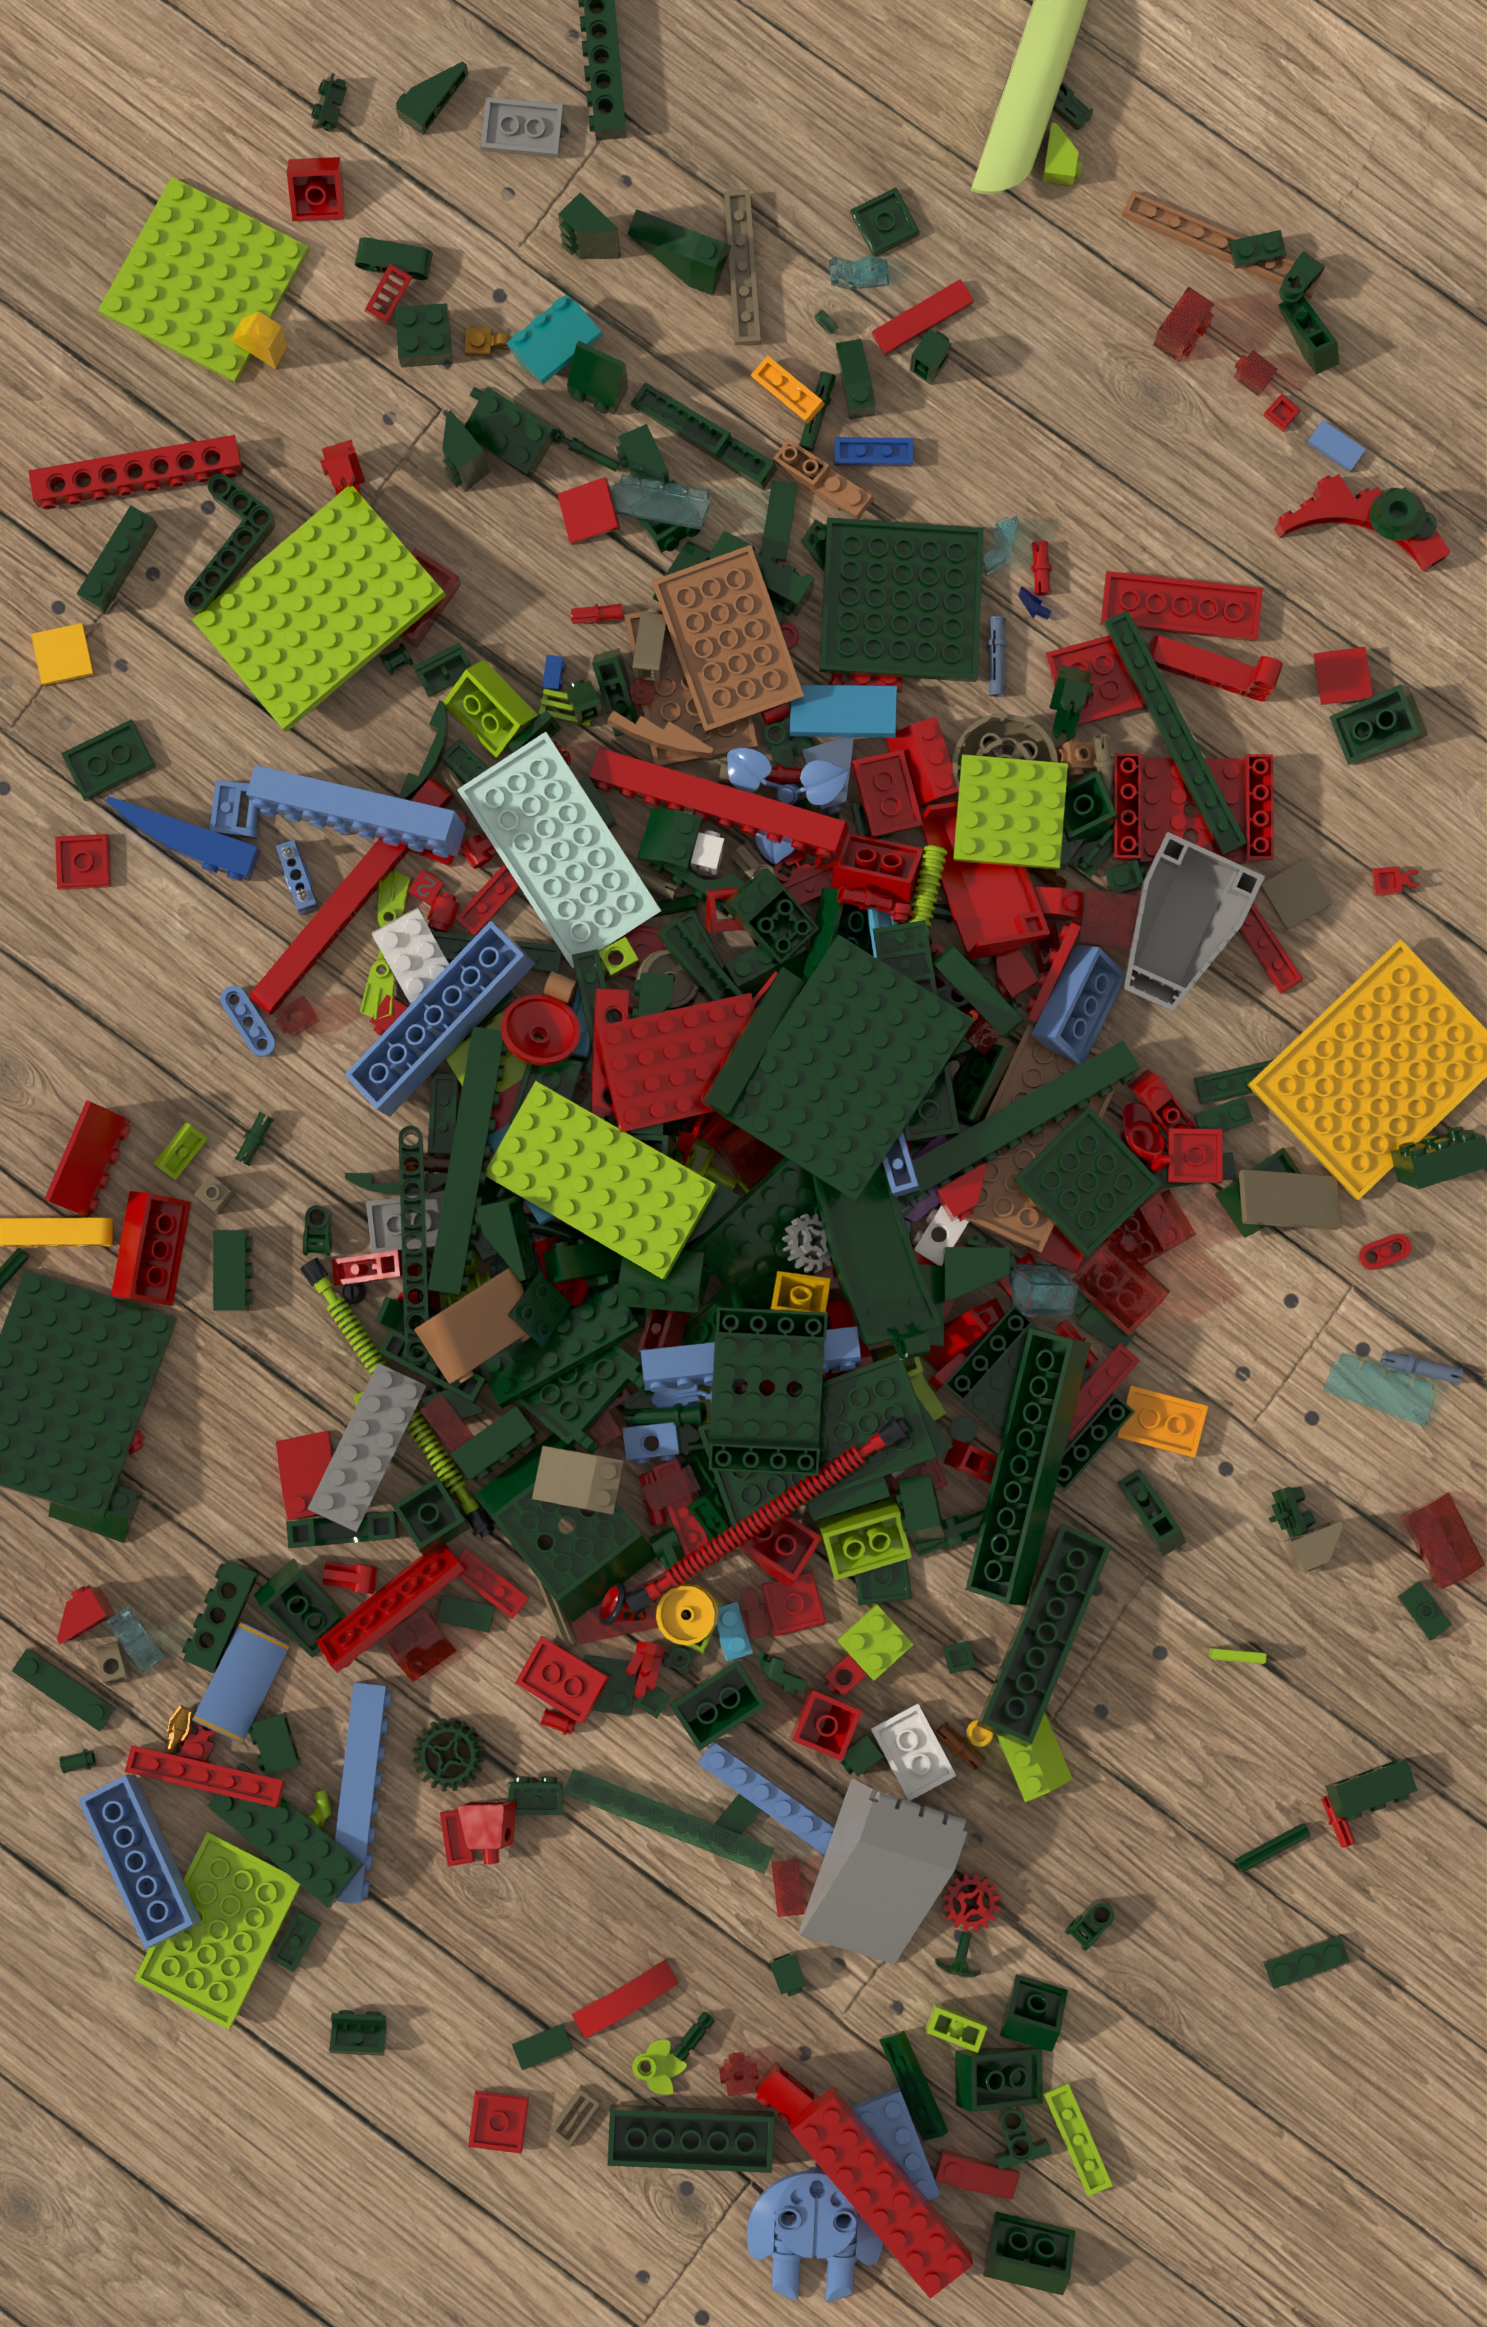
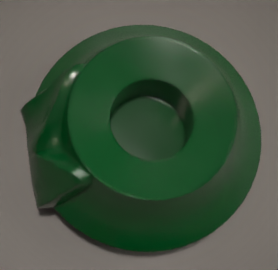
M1392 487L1381 490V494L1374 500L1370 508V521L1373 528L1379 535L1389 540L1400 541L1415 536L1422 529L1426 519L1423 502L1406 487L1402 489Z

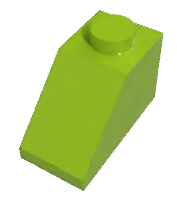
M1051 122L1042 182L1073 186L1075 177L1080 178L1082 162L1077 161L1078 150L1057 123Z

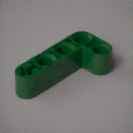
M953 944L933 962L940 972L1004 1039L1024 1022L1023 1018Z

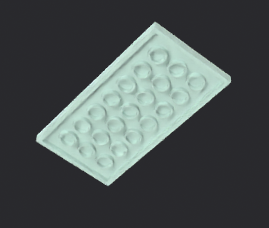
M544 732L457 789L572 968H574L572 954L596 949L601 951L661 912L660 907L547 732Z

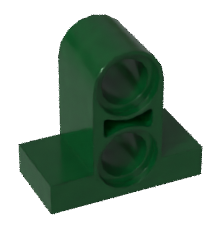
M1009 2107L1003 2108L1000 2111L999 2121L1008 2150L994 2154L999 2170L1052 2154L1046 2138L1032 2142L1025 2117L1020 2108ZM1010 2113L1019 2115V2122L1014 2126H1009L1005 2123V2118ZM1018 2140H1025L1028 2146L1025 2151L1016 2152L1013 2149L1014 2143Z

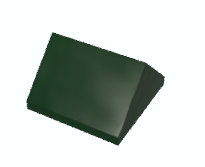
M1096 771L1066 786L1063 825L1070 840L1102 837L1117 819L1118 815L1099 771Z

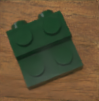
M674 479L630 508L660 553L666 550L668 552L675 550L679 546V541L687 536L695 537L700 533L701 527L704 526L700 513Z

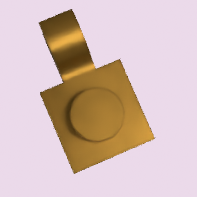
M465 328L464 353L466 356H492V349L507 350L509 349L506 344L510 340L509 334L498 333L492 335L491 328Z

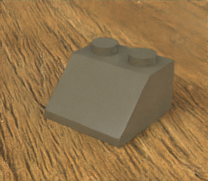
M1330 1521L1309 1530L1307 1533L1284 1541L1296 1571H1302L1310 1575L1325 1569L1323 1564L1330 1561L1343 1529L1342 1521Z

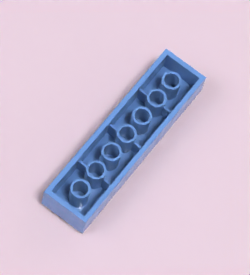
M258 765L254 767L246 792L253 805L265 816L275 817V815L285 816L286 820L294 823H300V820L309 822V825L319 829H324L325 826L334 828V831L348 835L349 832L358 833V836L363 839L373 840L375 837L383 839L384 843L392 846H398L401 843L408 845L409 849L423 852L424 849L431 850L433 854L448 858V855L457 857L466 826L453 810Z
M490 921L344 1075L376 1110L390 1117L466 1038L473 1027H476L536 963L502 928Z

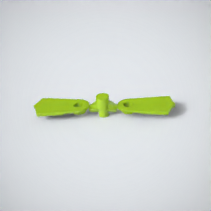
M397 870L392 871L383 882L382 880L379 881L378 923L380 927L390 923L385 921L386 915H394L392 920L394 921L403 916L412 879ZM380 948L378 959L381 960L376 961L371 966L360 1009L361 1014L367 1015L370 1018L374 1015V1020H377L378 1007L386 995L391 997L390 1012L383 1017L393 1015L394 974ZM380 967L387 969L384 974L377 973Z

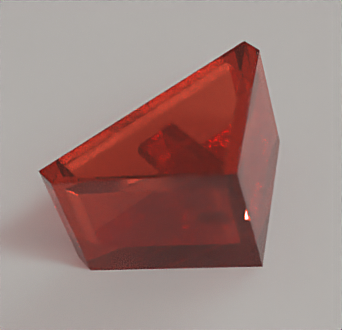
M1055 922L1047 924L1050 931L1048 937L1029 943L1039 973L1050 970L1052 964L1047 961L1053 948L1059 950L1060 947Z

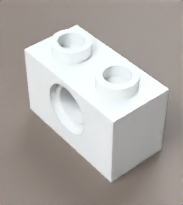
M705 830V833L698 832L691 859V872L717 878L725 849L724 838H720L719 833Z
M941 1205L939 1210L933 1208L926 1219V1222L929 1223L928 1228L925 1232L919 1230L911 1243L916 1246L914 1248L916 1252L938 1266H942L944 1263V1248L954 1247L969 1223L967 1220L960 1222L959 1219L951 1222ZM940 1228L945 1232L946 1238L943 1242H935L932 1239L931 1232L933 1229Z

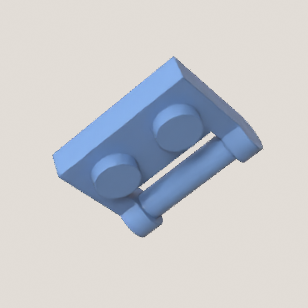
M216 780L210 831L222 835L257 839L258 808L253 805L250 799L246 828L238 827L242 793L247 792L248 783Z

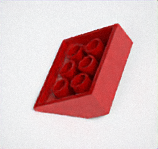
M86 1100L44 1200L88 1218L91 1213L95 1214L100 1203V1199H98L101 1189L107 1187L110 1180V1175L108 1174L112 1164L115 1165L120 1157L121 1150H118L121 1141L126 1140L130 1133V1120Z

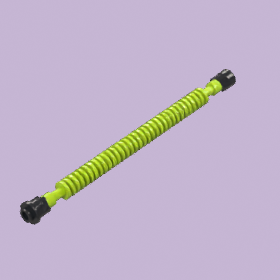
M318 1257L300 1268L301 1272L312 1287L315 1286L318 1293L324 1295L330 1304L326 1309L328 1312L334 1310L330 1315L332 1318L337 1316L334 1319L335 1323L341 1321L338 1327L339 1329L344 1328L341 1331L343 1335L349 1333L345 1336L347 1340L352 1339L349 1344L351 1346L356 1344L353 1347L354 1352L360 1350L356 1354L358 1358L364 1355L360 1359L362 1363L367 1362L364 1367L366 1369L372 1367L368 1373L370 1375L373 1374L378 1363L385 1366L388 1363L386 1360L380 1362L384 1356L382 1354L376 1356L379 1353V1349L372 1350L376 1347V1344L372 1343L369 1345L372 1338H366L369 1335L368 1332L361 1333L365 1328L363 1325L358 1327L361 1324L360 1320L354 1322L357 1319L356 1314L350 1316L354 1312L352 1308L348 1309L350 1305L348 1303L343 1304L346 1299L344 1297L339 1299L331 1288L333 1285L327 1277L329 1274ZM420 1411L414 1413L406 1430L408 1432L413 1430L410 1433L411 1437L417 1435L414 1442L418 1443L421 1441L417 1445L418 1448L425 1447L421 1451L422 1454L429 1453L425 1457L426 1460L433 1459L429 1462L430 1466L436 1464L433 1468L434 1472L440 1470L436 1475L438 1478L444 1476L440 1481L442 1483L448 1482L444 1485L446 1489L452 1488L448 1493L450 1495L455 1493L463 1504L461 1508L467 1515L465 1518L474 1531L472 1533L474 1537L478 1534L481 1538L485 1537L495 1530L493 1527L494 1520L478 1504L475 1498L472 1499L464 1488L467 1481L460 1482L464 1478L463 1475L456 1476L460 1472L459 1469L452 1470L456 1467L455 1463L449 1465L448 1463L452 1461L451 1457L445 1459L449 1454L447 1451L441 1453L445 1448L443 1445L437 1447L441 1444L439 1440L433 1441L437 1438L436 1434L430 1436L433 1430L430 1428L426 1431V1428L430 1426L428 1422L422 1425L426 1419L424 1417L418 1419L422 1413Z

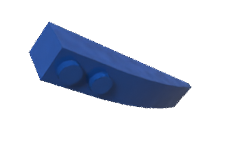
M109 796L107 797L106 801L132 825L172 851L202 864V869L216 874L218 870L228 873V878L242 882L243 878L251 880L261 852L257 846Z

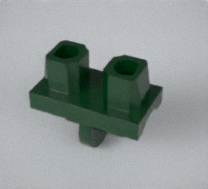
M1286 1487L1272 1492L1275 1504L1271 1506L1275 1515L1268 1518L1270 1523L1278 1521L1281 1530L1286 1529L1289 1537L1309 1532L1307 1528L1315 1524L1316 1520L1310 1510L1300 1512L1297 1503L1304 1501L1306 1497L1302 1487Z

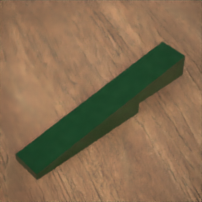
M647 383L643 384L631 402V406L761 490L765 489L777 471L773 460L735 439L729 431Z
M675 917L656 934L709 1002L743 995L678 917Z
M781 967L727 1055L726 1062L701 1101L703 1104L723 1117L729 1115L768 1047L769 1039L787 1014L805 981L784 967Z

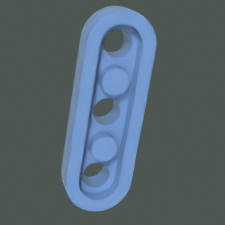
M229 986L224 989L220 996L221 1005L251 1052L258 1057L270 1056L275 1051L276 1040L246 992L238 986ZM233 996L239 997V1003L236 1005H232L230 1002ZM247 1018L253 1019V1025L250 1027H246L244 1024ZM261 1040H267L268 1044L264 1049H260L258 1046Z

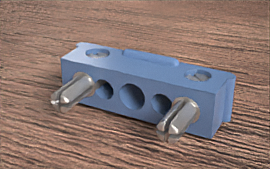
M296 840L277 845L276 849L283 867V874L300 915L319 909L312 889L313 882L307 864L302 860ZM295 861V866L290 867V863ZM300 872L302 874L299 880L292 879L295 873ZM300 886H304V889H301V891H299L298 888Z

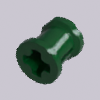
M403 643L399 645L398 649L387 655H380L390 676L394 674V671L403 666L414 664Z

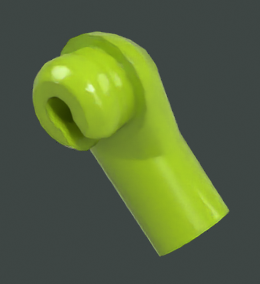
M327 1789L314 1792L317 1807L308 1816L321 1828L332 1814Z

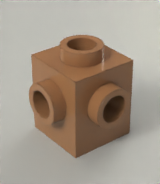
M1073 738L1069 742L1065 740L1064 744L1055 747L1058 763H1068V777H1081L1085 773L1097 769L1094 766V758H1096L1094 742H1081V738Z

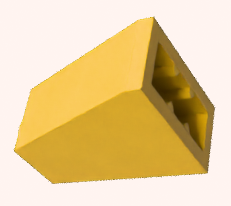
M261 312L244 317L231 338L232 342L276 369L288 348L282 326Z

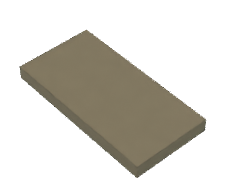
M1244 1169L1239 1171L1243 1224L1338 1230L1341 1228L1337 1179L1334 1176Z

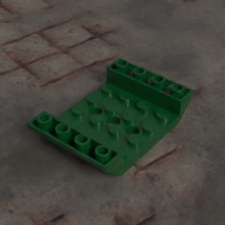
M1015 1305L1009 1309L943 1384L967 1409L1001 1439L1003 1438L1029 1328L1040 1330ZM1085 1369L1080 1388L1091 1376ZM1111 1394L1071 1441L1067 1440L1056 1484L1063 1492L1069 1488L1134 1414L1135 1411L1116 1394Z
M717 1307L709 1436V1470L818 1476L824 1343L827 1333L828 1312ZM736 1379H744L747 1382L748 1386L744 1392L737 1393L732 1389V1383ZM762 1381H772L775 1384L773 1392L770 1394L762 1393L759 1389ZM792 1381H797L802 1385V1390L797 1395H790L786 1390L787 1385Z
M553 1433L474 1494V1497L487 1514L491 1516L555 1599L561 1610L573 1623L600 1602L611 1586L618 1582L624 1583L657 1556L617 1501L615 1502L613 1515L595 1512L591 1517H586L581 1514L578 1508L532 1499L542 1446L578 1452L574 1446L572 1448L569 1447ZM563 1518H570L574 1522V1529L568 1534L562 1533L559 1529V1522ZM543 1534L549 1535L553 1540V1545L549 1550H541L537 1545L538 1538Z

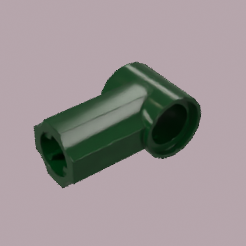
M673 1527L649 1537L652 1548L658 1560H661L665 1570L671 1569V1566L677 1565V1562L680 1560L683 1562L684 1555L681 1550L683 1548Z

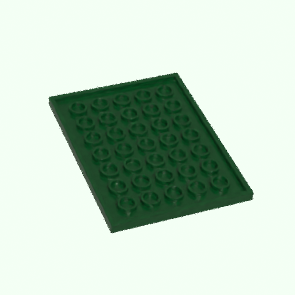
M838 935L769 1039L768 1047L729 1115L724 1116V1118L857 1203L975 1020Z
M24 1270L0 1333V1487L104 1519L177 1318Z

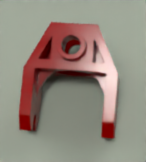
M352 439L322 448L324 459L320 460L324 475L330 476L336 494L338 495L347 486H353L361 495L358 484L364 483L365 479Z

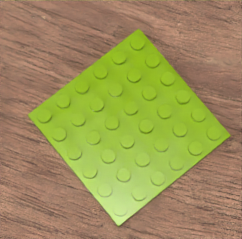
M171 177L102 301L98 312L202 367L237 383L252 354L232 342V336L241 320L246 316L261 312L272 319L304 261L309 247Z

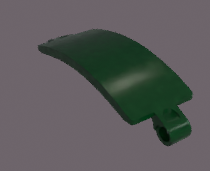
M881 1164L857 1203L812 1174L832 1260L848 1306L866 1345H873L891 1340L901 1360L929 1354L930 1342L925 1331L940 1327L941 1322L915 1257L899 1198H895L892 1194L884 1164Z

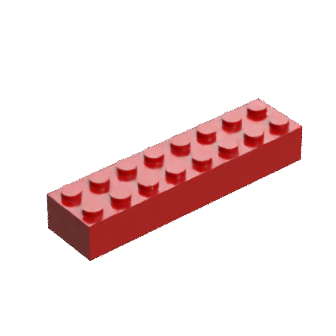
M834 2086L790 2120L791 2133L930 2299L973 2266L971 2251Z

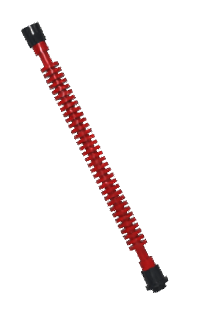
M892 1416L890 1418L891 1421L879 1428L878 1433L870 1437L868 1443L859 1449L856 1445H853L851 1447L852 1451L847 1449L845 1451L846 1455L844 1453L839 1455L841 1460L835 1457L834 1462L832 1460L828 1462L829 1467L825 1464L822 1466L823 1471L819 1468L818 1476L810 1475L811 1478L806 1476L804 1478L805 1482L800 1480L799 1485L794 1484L793 1489L791 1487L788 1488V1494L785 1491L782 1492V1497L780 1495L775 1497L776 1501L774 1499L770 1500V1504L766 1503L764 1508H758V1512L755 1510L752 1512V1515L746 1516L747 1520L745 1518L740 1520L741 1524L737 1522L735 1527L731 1526L729 1528V1531L725 1530L723 1534L717 1535L718 1539L714 1537L711 1540L712 1543L708 1541L706 1546L702 1545L700 1550L696 1549L694 1553H690L688 1555L689 1558L686 1556L683 1558V1562L680 1560L677 1562V1565H672L671 1569H666L667 1576L658 1582L653 1581L647 1586L642 1585L625 1596L627 1604L638 1615L654 1604V1600L663 1595L662 1592L670 1586L674 1585L678 1588L681 1584H685L686 1579L691 1580L692 1576L695 1577L698 1575V1572H703V1567L705 1569L709 1568L710 1565L715 1564V1560L719 1561L721 1556L724 1558L727 1556V1553L733 1552L732 1548L736 1550L738 1545L742 1546L744 1544V1541H750V1537L754 1538L756 1534L762 1533L761 1529L765 1531L767 1525L771 1527L773 1522L777 1523L779 1518L783 1519L785 1517L784 1513L789 1515L791 1513L790 1510L795 1511L796 1506L799 1508L802 1506V1502L805 1504L808 1502V1499H813V1494L818 1496L820 1494L819 1490L824 1492L826 1490L825 1486L830 1488L831 1483L836 1484V1478L839 1481L842 1480V1474L845 1477L848 1476L847 1469L852 1473L855 1471L854 1467L856 1469L861 1467L860 1463L862 1465L866 1464L865 1457L877 1450L879 1452L885 1447L890 1448L902 1439L905 1441L909 1439L907 1433L910 1431V1428L902 1417L897 1419L895 1416Z

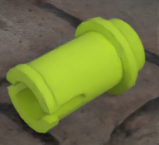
M709 1166L704 1177L710 1181L714 1180L733 1191L738 1179H734L717 1169L718 1166H715V1168Z

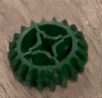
M442 1718L440 1728L433 1721L430 1723L433 1732H430L427 1728L422 1730L426 1739L422 1737L416 1738V1742L421 1744L422 1748L414 1747L413 1752L421 1753V1757L414 1758L413 1763H422V1766L416 1772L419 1774L425 1770L427 1775L423 1777L422 1781L427 1782L430 1777L433 1778L432 1788H436L438 1782H442L441 1791H446L448 1783H451L452 1791H457V1782H460L461 1786L465 1788L468 1786L466 1777L471 1781L476 1780L472 1770L479 1773L482 1771V1767L476 1765V1762H484L485 1757L477 1756V1752L484 1751L485 1746L476 1747L475 1743L481 1741L482 1737L477 1736L473 1739L471 1735L476 1729L472 1727L466 1732L464 1730L467 1726L466 1721H463L460 1727H456L457 1719L452 1718L450 1726H447L446 1718ZM445 1732L455 1733L448 1745L432 1742V1739L438 1734ZM461 1738H464L469 1745L471 1751L470 1760L466 1759L459 1751ZM455 1742L453 1747L455 1752L453 1754H456V1759L451 1758L443 1767L445 1762L443 1757L445 1755H442V1750L447 1751ZM428 1749L439 1758L437 1771L431 1767L428 1761ZM451 1764L462 1765L467 1768L460 1775L453 1777L443 1776Z

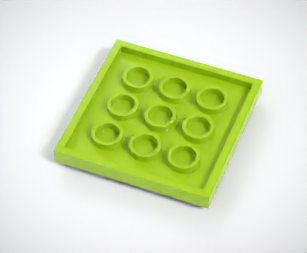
M962 755L953 861L1059 870L1068 763Z

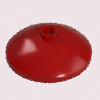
M530 994L513 1001L506 1008L500 1026L501 1036L507 1048L519 1059L535 1065H553L567 1059L577 1048L581 1034L580 1023L573 1010L563 1001L544 994Z

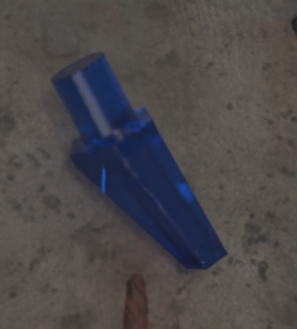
M1021 586L1018 597L1032 618L1038 615L1048 620L1052 610L1042 606V600Z

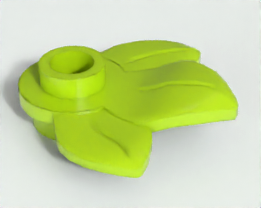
M663 2039L652 2042L646 2053L637 2055L633 2061L632 2070L638 2079L647 2082L651 2091L661 2095L673 2094L671 2078L680 2074L687 2067L685 2061L682 2062L677 2059L672 2053H669L670 2040ZM645 2061L651 2064V2068L648 2071L641 2069V2064Z

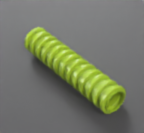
M932 845L924 847L926 854L922 856L924 862H921L920 867H922V870L918 874L921 877L917 879L919 886L915 888L917 894L914 895L913 899L915 902L912 903L914 909L911 913H914V916L908 920V923L926 920L928 936L930 934L928 928H931L932 925L930 920H933L931 913L935 911L933 904L937 902L935 896H938L939 893L937 891V888L940 887L938 880L942 879L940 872H943L944 867H942V864L946 861L943 857L947 855V851L944 848Z

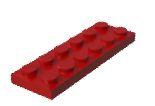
M1106 571L1100 625H1104V621L1128 610L1137 629L1256 642L1258 640L1263 588Z
M444 1544L426 1557L420 1556L316 1641L336 1673L351 1665L355 1658L364 1651L369 1650L376 1641L385 1634L390 1633L398 1623L407 1616L412 1615L419 1606L428 1599L433 1598L441 1588L454 1581L465 1570L447 1544Z

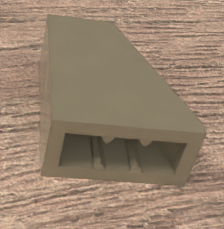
M649 609L647 612H641L632 667L634 680L659 683L661 681L667 624L663 612L660 610Z

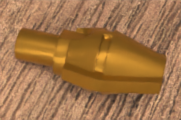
M180 1705L169 1720L167 1729L169 1741L165 1751L170 1754H175L179 1743L186 1741L191 1733L194 1712L190 1708Z

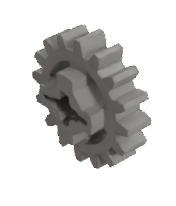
M808 1214L800 1216V1219L792 1220V1225L785 1228L789 1235L782 1237V1240L788 1243V1246L783 1248V1251H789L791 1254L787 1260H795L796 1269L804 1266V1272L806 1273L812 1271V1269L814 1272H819L823 1268L831 1266L830 1261L833 1260L822 1219L819 1221L818 1214L810 1217Z

